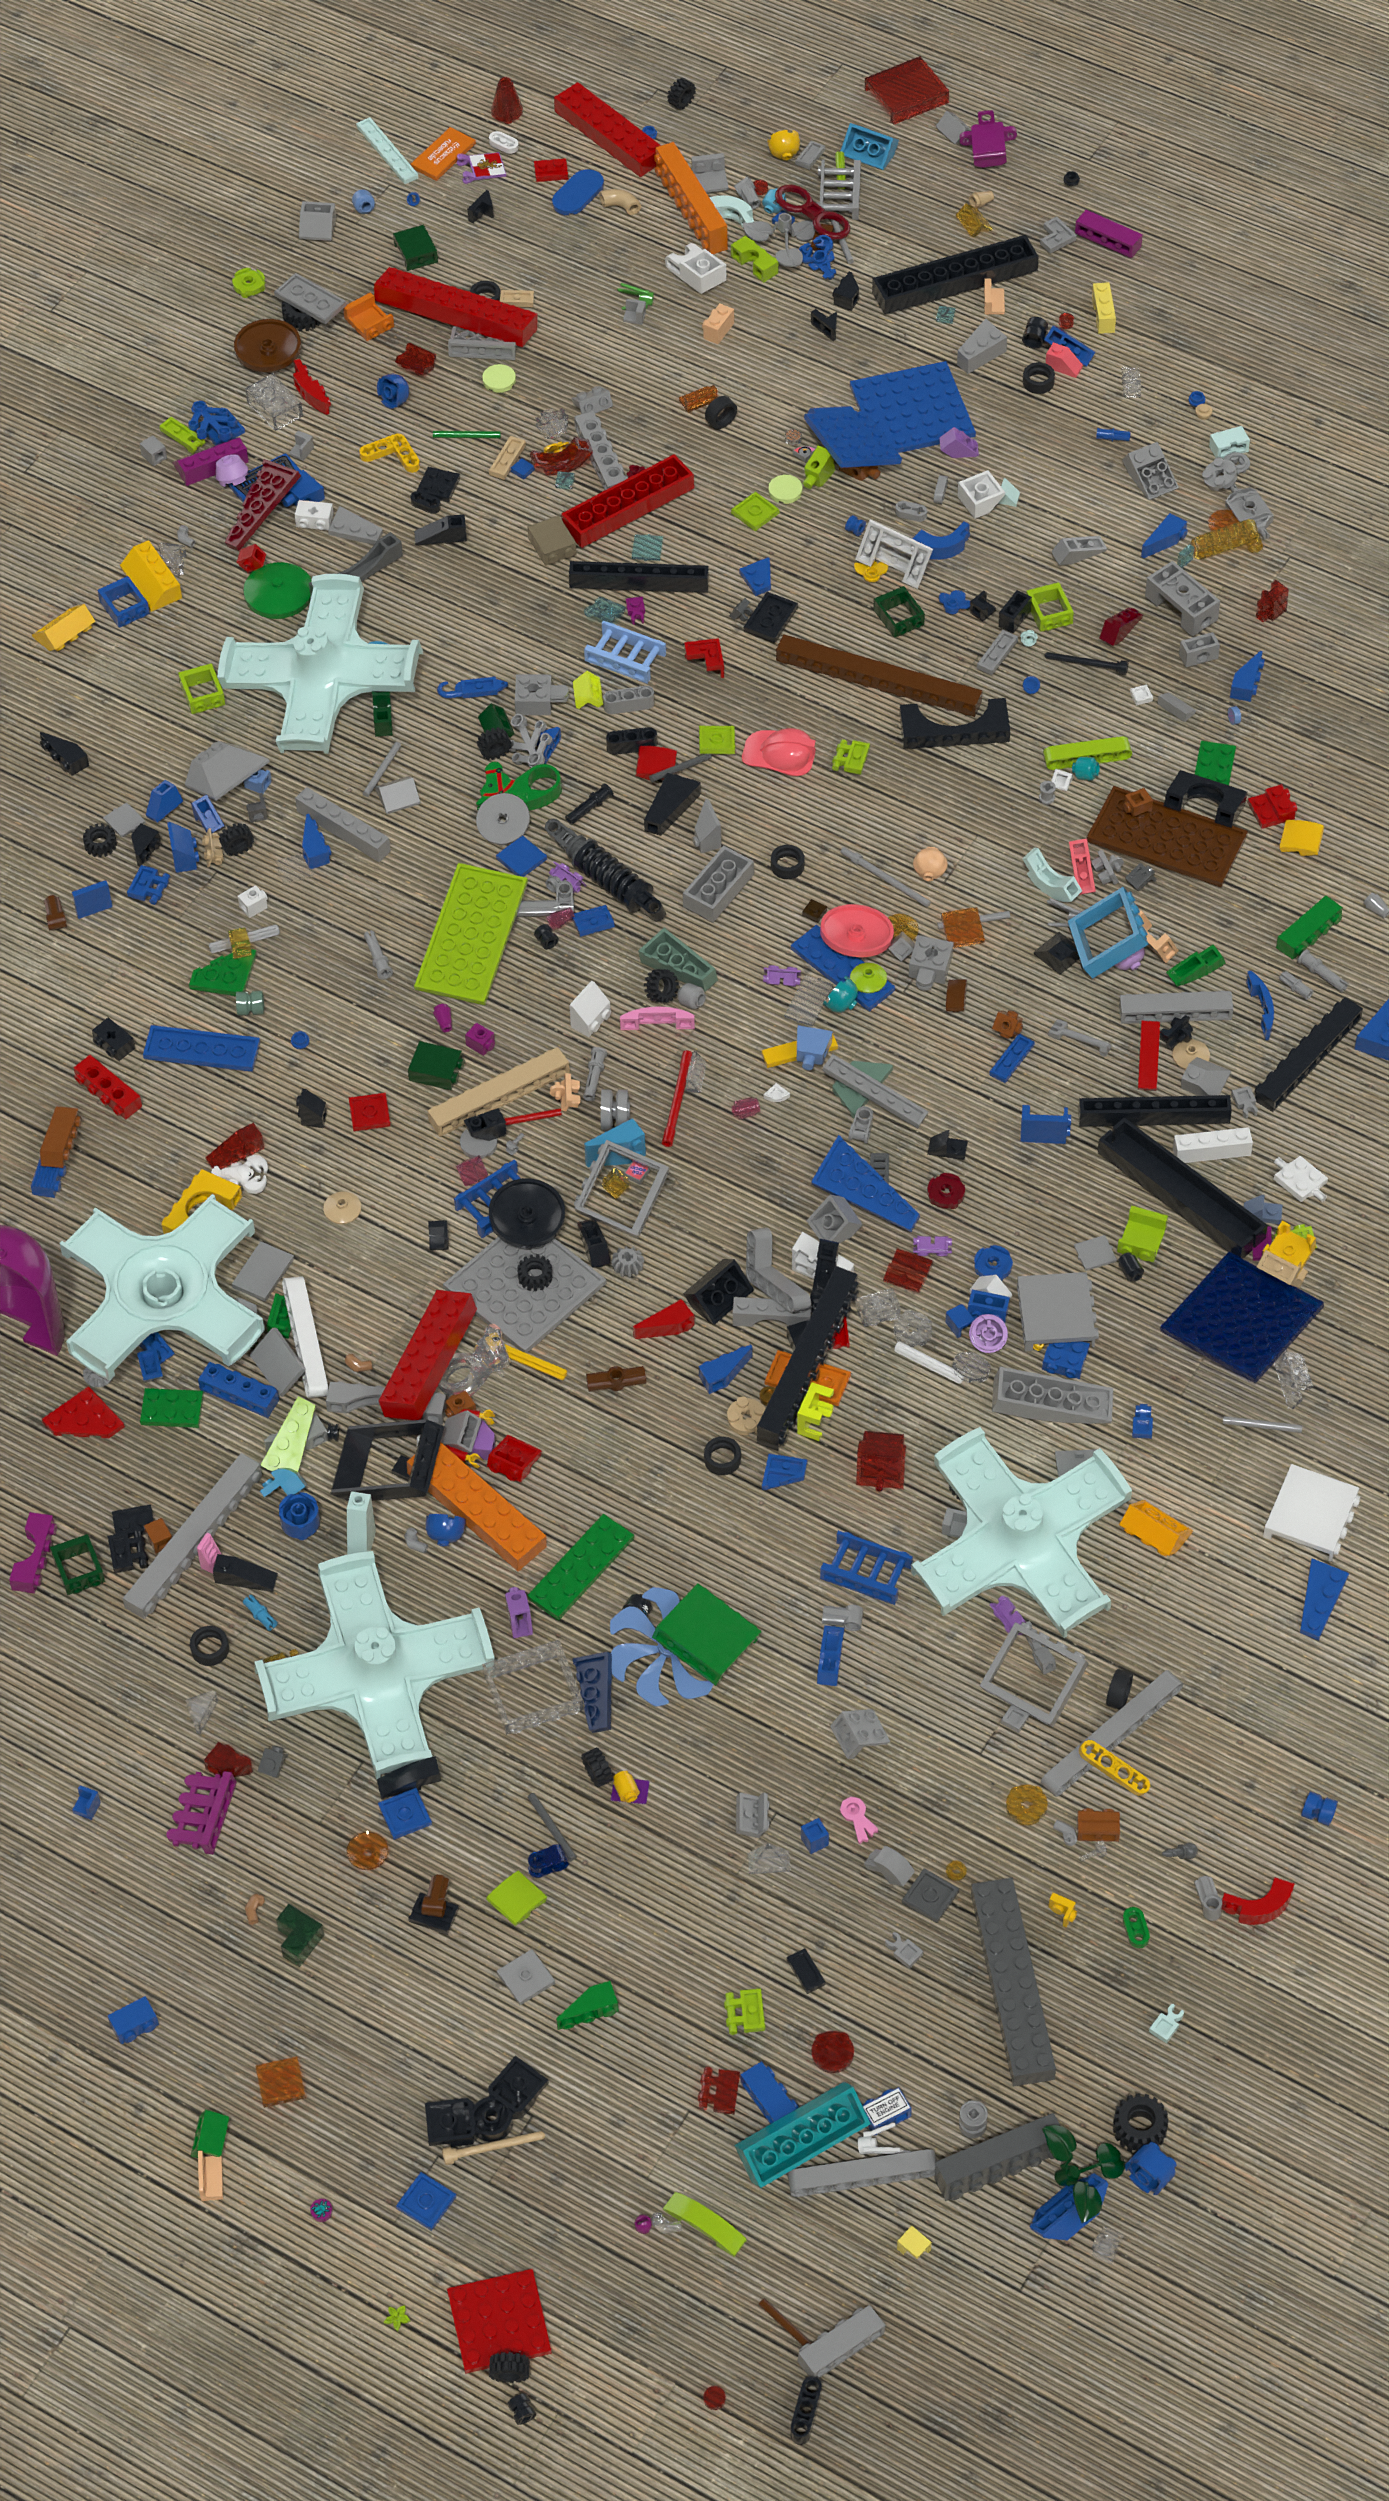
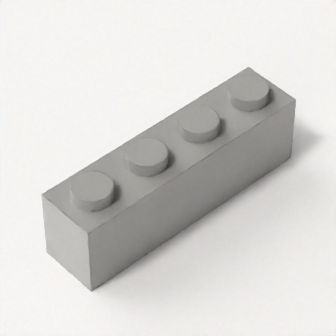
M870 2305L865 2308L861 2307L848 2320L843 2319L839 2321L830 2332L825 2331L820 2334L817 2341L811 2345L810 2343L805 2344L799 2350L797 2362L808 2376H815L819 2379L881 2337L885 2332L886 2325Z

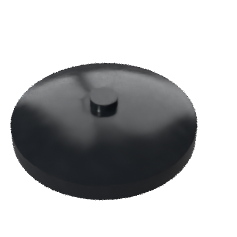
M531 1178L517 1179L504 1184L493 1195L489 1204V1222L494 1233L505 1243L518 1248H536L549 1243L560 1233L565 1222V1205L557 1190L548 1183Z

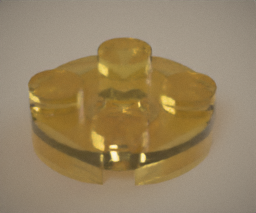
M1020 1785L1013 1787L1007 1796V1814L1010 1818L1015 1819L1018 1824L1034 1825L1047 1812V1798L1039 1786ZM1028 1801L1032 1805H1030L1029 1808L1026 1809L1024 1805H1021V1803Z

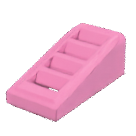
M207 1533L197 1546L201 1569L213 1574L217 1554H222L211 1534Z

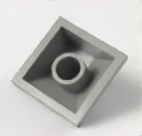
M705 799L695 826V837L692 838L694 846L698 847L700 853L721 848V824L709 799Z
M1196 1057L1189 1063L1181 1078V1089L1198 1096L1220 1095L1231 1074V1070Z

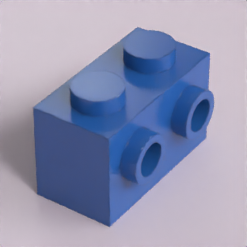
M972 1289L968 1303V1312L974 1320L981 1315L991 1314L999 1317L1005 1323L1010 1297Z

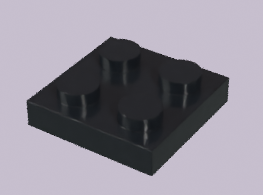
M427 467L417 491H423L439 498L440 501L449 503L460 481V474Z

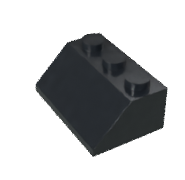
M722 1259L686 1290L683 1295L693 1310L712 1325H715L733 1309L734 1297L746 1298L754 1291V1288L735 1259Z

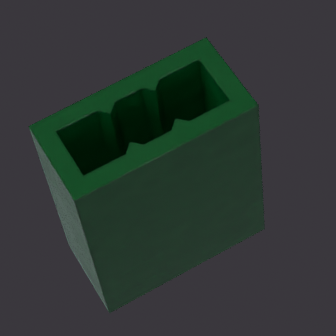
M419 1041L408 1068L409 1081L452 1091L454 1084L458 1083L459 1070L463 1069L465 1064L462 1050Z

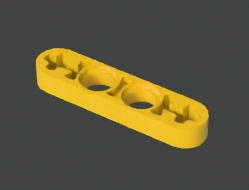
M1087 1740L1080 1745L1079 1754L1085 1761L1133 1794L1141 1796L1150 1789V1781L1147 1777L1095 1741ZM1088 1746L1092 1747V1753L1090 1754L1086 1753ZM1100 1752L1101 1754L1095 1760L1096 1754ZM1102 1757H1108L1110 1759V1767H1105L1102 1765ZM1119 1769H1125L1127 1771V1779H1122L1119 1777ZM1135 1776L1133 1781L1129 1784L1128 1781H1130L1132 1777ZM1141 1781L1143 1788L1139 1790L1137 1783Z

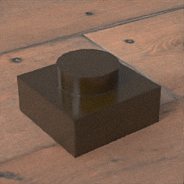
M811 899L802 911V916L818 923L826 913L827 906Z

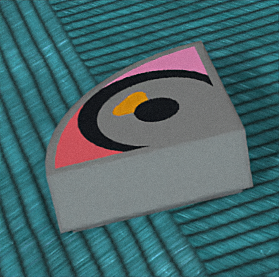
M800 446L793 450V455L807 462L816 448Z

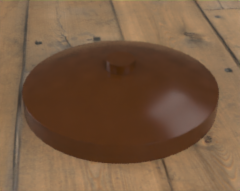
M277 319L257 320L244 326L236 335L234 340L235 355L242 365L254 371L272 372L281 370L298 358L301 351L300 335L292 325L285 321Z

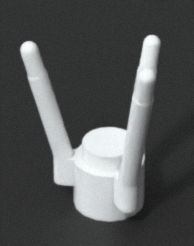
M895 2123L863 2132L864 2137H858L860 2155L899 2154L911 2151L893 2147H878L877 2139L872 2138L875 2134L895 2127Z

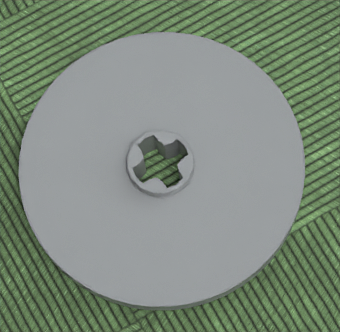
M501 793L491 796L483 802L478 810L476 817L477 828L482 837L490 843L497 845L511 844L524 835L529 827L530 813L528 807L522 799L513 794ZM503 816L506 818V821L503 822L500 817Z

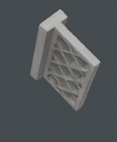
M453 326L451 338L448 341L449 357L515 360L517 345L515 342H504L491 337L483 340L482 337L485 335L475 334L472 331Z

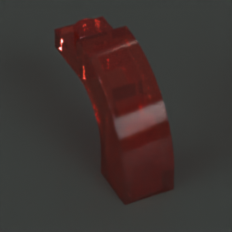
M574 437L570 444L560 452L545 453L532 450L530 458L534 467L544 469L545 475H560L571 472L583 465L591 456L593 450L588 439Z

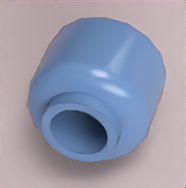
M362 189L353 194L352 203L356 211L361 214H367L374 209L375 200L369 191Z

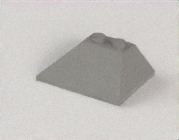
M218 741L213 743L204 752L199 753L191 761L185 786L204 796L208 795L209 798L216 801L268 764L270 760L239 745Z

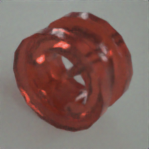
M1070 313L1061 314L1059 326L1062 329H1071L1074 325V316Z

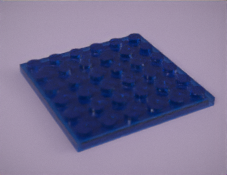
M1228 1252L1160 1326V1332L1256 1384L1324 1308V1302Z

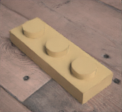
M510 436L489 469V475L505 480L511 467L525 448L526 440Z

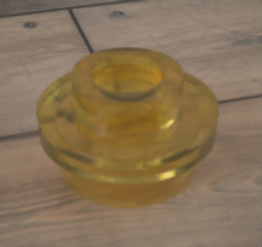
M952 1861L946 1867V1875L953 1881H960L967 1874V1868L961 1861ZM958 1870L960 1873L955 1874L953 1871Z

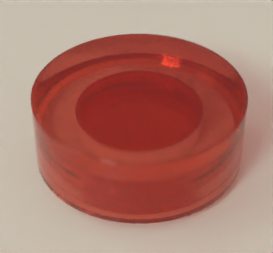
M759 179L753 182L757 195H764L768 192V183L765 180Z
M718 2386L707 2388L703 2395L704 2404L710 2410L721 2409L726 2402L724 2390Z

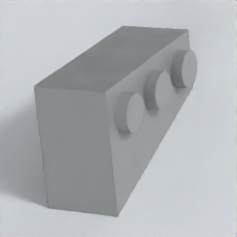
M985 319L958 349L957 365L967 374L973 372L1007 351V336Z

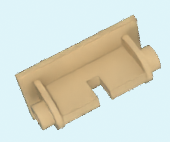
M211 828L208 829L206 835H203L202 845L205 848L204 859L207 862V867H210L211 863L221 865L224 860L221 850L222 846L219 841L220 836L218 833L211 834Z

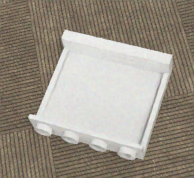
M1291 1464L1265 1525L1263 1537L1271 1540L1273 1534L1328 1553L1330 1554L1328 1561H1332L1334 1554L1338 1555L1340 1551V1539H1345L1348 1528H1346V1524H1351L1354 1516V1512H1352L1353 1507L1357 1508L1361 1499V1496H1358L1359 1487Z

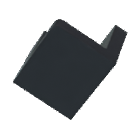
M984 590L970 601V614L982 622L996 611V607L986 601L987 592Z
M428 1221L430 1250H449L448 1221Z

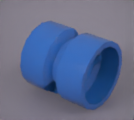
M1310 1791L1301 1816L1310 1820L1316 1818L1318 1823L1330 1826L1338 1801L1328 1797L1322 1799L1320 1794Z

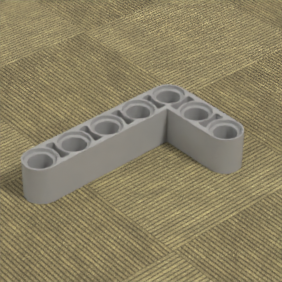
M764 1227L748 1231L746 1276L749 1282L789 1312L810 1308L811 1299L809 1294L771 1266L772 1233L770 1229Z

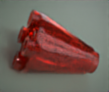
M502 77L497 84L491 106V115L505 124H511L523 114V106L512 80L509 77Z

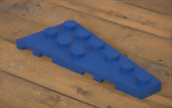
M838 1135L812 1179L811 1184L832 1195L844 1197L847 1202L912 1232L920 1218V1214Z

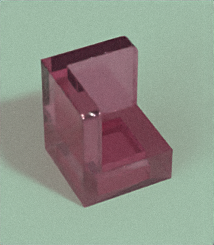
M480 1155L456 1165L464 1186L481 1181L488 1176Z

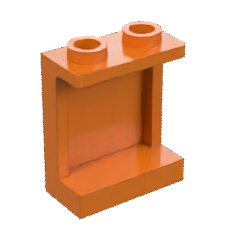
M371 292L343 308L344 319L366 341L394 327L393 315H386L375 304V298Z

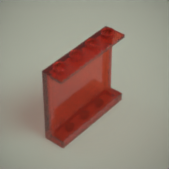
M921 56L865 78V91L871 90L890 112V121L893 125L949 103V89Z

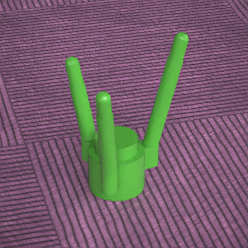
M624 283L620 285L631 290L617 289L619 292L639 296L640 301H646V309L648 305L652 306L654 292Z

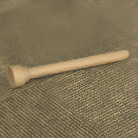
M538 2131L457 2150L456 2148H451V2146L442 2148L445 2165L454 2164V2161H458V2158L542 2140L545 2138V2133Z

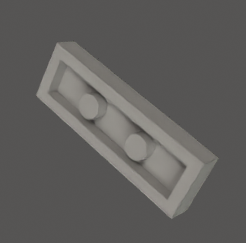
M1002 630L977 663V669L993 675L1018 642V636Z

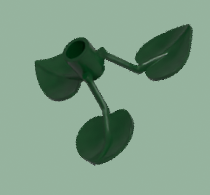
M1059 2125L1046 2126L1042 2128V2131L1046 2137L1050 2153L1057 2161H1065V2163L1060 2165L1061 2169L1055 2172V2181L1061 2187L1074 2185L1073 2197L1081 2223H1084L1101 2211L1102 2199L1098 2190L1094 2187H1089L1088 2182L1077 2181L1080 2174L1101 2166V2172L1105 2178L1116 2179L1123 2174L1125 2161L1114 2145L1103 2143L1096 2150V2157L1099 2162L1079 2170L1076 2166L1068 2165L1073 2159L1071 2152L1075 2151L1077 2147L1072 2133Z

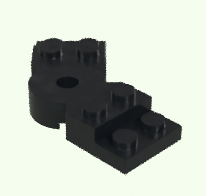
M514 2056L488 2086L489 2097L479 2100L476 2104L469 2098L425 2103L429 2146L451 2144V2147L473 2145L478 2138L486 2142L504 2139L512 2130L513 2119H521L536 2103L535 2099L549 2084V2080L520 2058ZM489 2116L496 2117L494 2121L486 2120Z

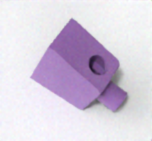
M512 1587L505 1594L513 1638L533 1635L530 1608L525 1590ZM523 1614V1618L517 1620L516 1615Z

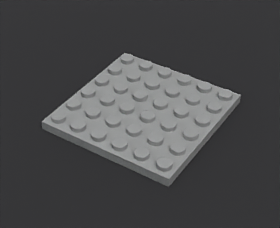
M497 1237L443 1283V1288L446 1291L471 1293L477 1308L475 1314L488 1325H497L506 1340L520 1351L528 1353L607 1283L603 1276L555 1238L540 1247L518 1248L505 1243ZM533 1254V1257H536V1254H539L540 1258L543 1255L546 1260L549 1259L552 1265L553 1278L547 1288L543 1286V1290L537 1288V1291H534V1288H531V1291H529L527 1286L523 1288L522 1284L519 1283L517 1267L520 1260L524 1261L523 1258L525 1256L529 1259V1255ZM532 1269L528 1271V1275L530 1276H539L542 1274V1271L539 1269Z

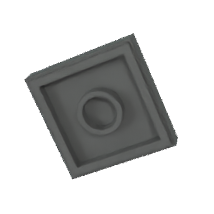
M924 1868L903 1897L902 1903L933 1922L938 1923L958 1895L960 1889Z

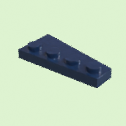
M603 1652L573 1658V1664L576 1666L577 1681L580 1683L581 1698L584 1700V1711L589 1731L597 1733L611 1730L612 1654Z

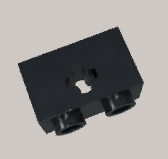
M1016 590L1000 610L998 626L1014 633L1031 612L1032 597Z
M109 1017L92 1030L94 1044L97 1047H102L111 1058L114 1057L120 1061L135 1049L134 1038Z

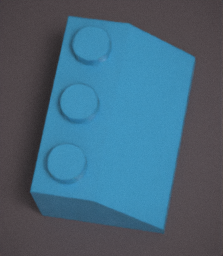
M850 123L841 151L844 152L846 157L861 160L865 164L884 170L893 158L899 140Z

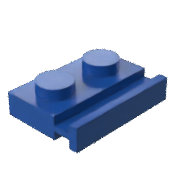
M607 905L571 914L580 937L615 927Z

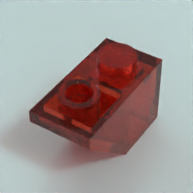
M220 1742L215 1745L204 1759L205 1769L214 1775L220 1774L223 1776L224 1772H232L234 1777L251 1775L253 1772L251 1760L246 1755H239L231 1746L223 1745Z

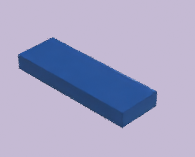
M1018 1034L990 1070L989 1075L1006 1083L1034 1047L1035 1042Z

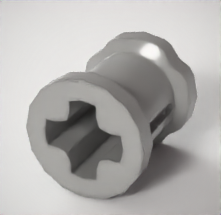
M1044 781L1040 784L1041 793L1039 800L1046 805L1055 801L1054 792L1056 785L1052 781Z

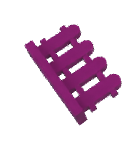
M196 1772L195 1775L190 1774L185 1777L184 1782L191 1789L189 1793L184 1792L179 1795L178 1800L182 1806H185L184 1810L175 1811L172 1815L174 1822L179 1824L178 1828H172L166 1833L168 1840L173 1842V1846L179 1847V1844L192 1845L193 1849H198L201 1846L205 1854H214L237 1784L232 1772H224L223 1776L216 1774L215 1777L202 1776L201 1772ZM198 1789L210 1791L209 1795L196 1794ZM192 1807L204 1809L203 1813L190 1812ZM186 1825L198 1827L197 1831L184 1830Z

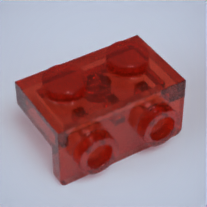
M407 343L405 352L396 356L395 363L400 364L405 369L415 371L416 374L424 375L434 370L436 354L412 343Z

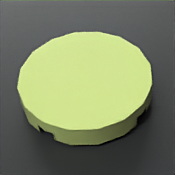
M498 364L490 366L482 375L485 388L491 389L496 393L508 391L516 383L515 372L507 365Z
M780 475L769 483V495L775 502L779 503L780 501L783 504H789L801 497L802 483L794 476Z

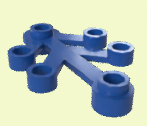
M204 401L194 402L191 408L194 415L188 422L190 430H197V438L205 439L207 437V428L210 424L217 431L218 438L221 441H229L232 437L230 427L237 425L236 417H228L227 408L208 407ZM202 416L204 419L199 428L198 420ZM218 422L226 423L227 426L222 427Z

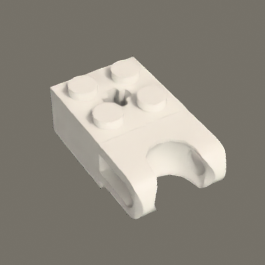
M694 243L685 246V255L683 256L671 253L665 257L667 269L701 294L726 281V264L706 249L702 250Z

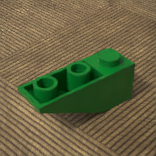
M611 1981L589 1987L556 2018L557 2029H571L577 2024L590 2023L596 2018L610 2017L619 2012L618 2001Z

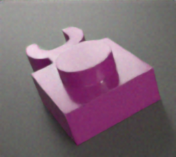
M643 596L625 598L628 616H631V623L635 625V620L640 619L641 623L644 624L645 606Z

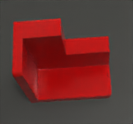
M719 638L684 642V652L687 660L704 658L706 670H719L720 677L724 678V662Z

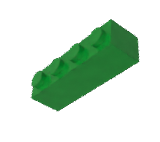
M1324 896L1278 936L1276 948L1294 960L1307 947L1314 945L1322 934H1327L1334 924L1337 925L1341 921L1343 907L1328 896Z

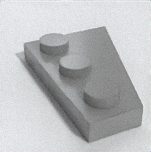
M339 506L328 533L331 536L374 545L382 537L383 529Z

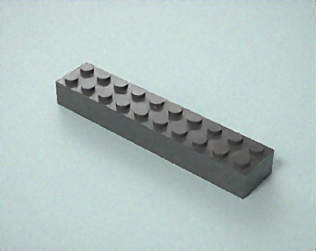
M1013 1877L971 1884L972 1904L1012 2086L1055 2080L1056 2067Z

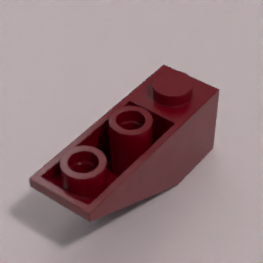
M1127 608L1106 619L1099 639L1112 646L1117 645L1124 640L1143 618V614L1139 613L1135 608Z

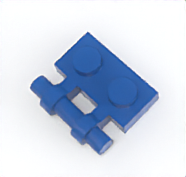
M141 865L127 891V896L145 901L146 897L150 896L149 902L155 905L161 899L163 889L168 886L170 875L164 873L160 877L158 876L157 869ZM153 884H157L156 889L152 888Z

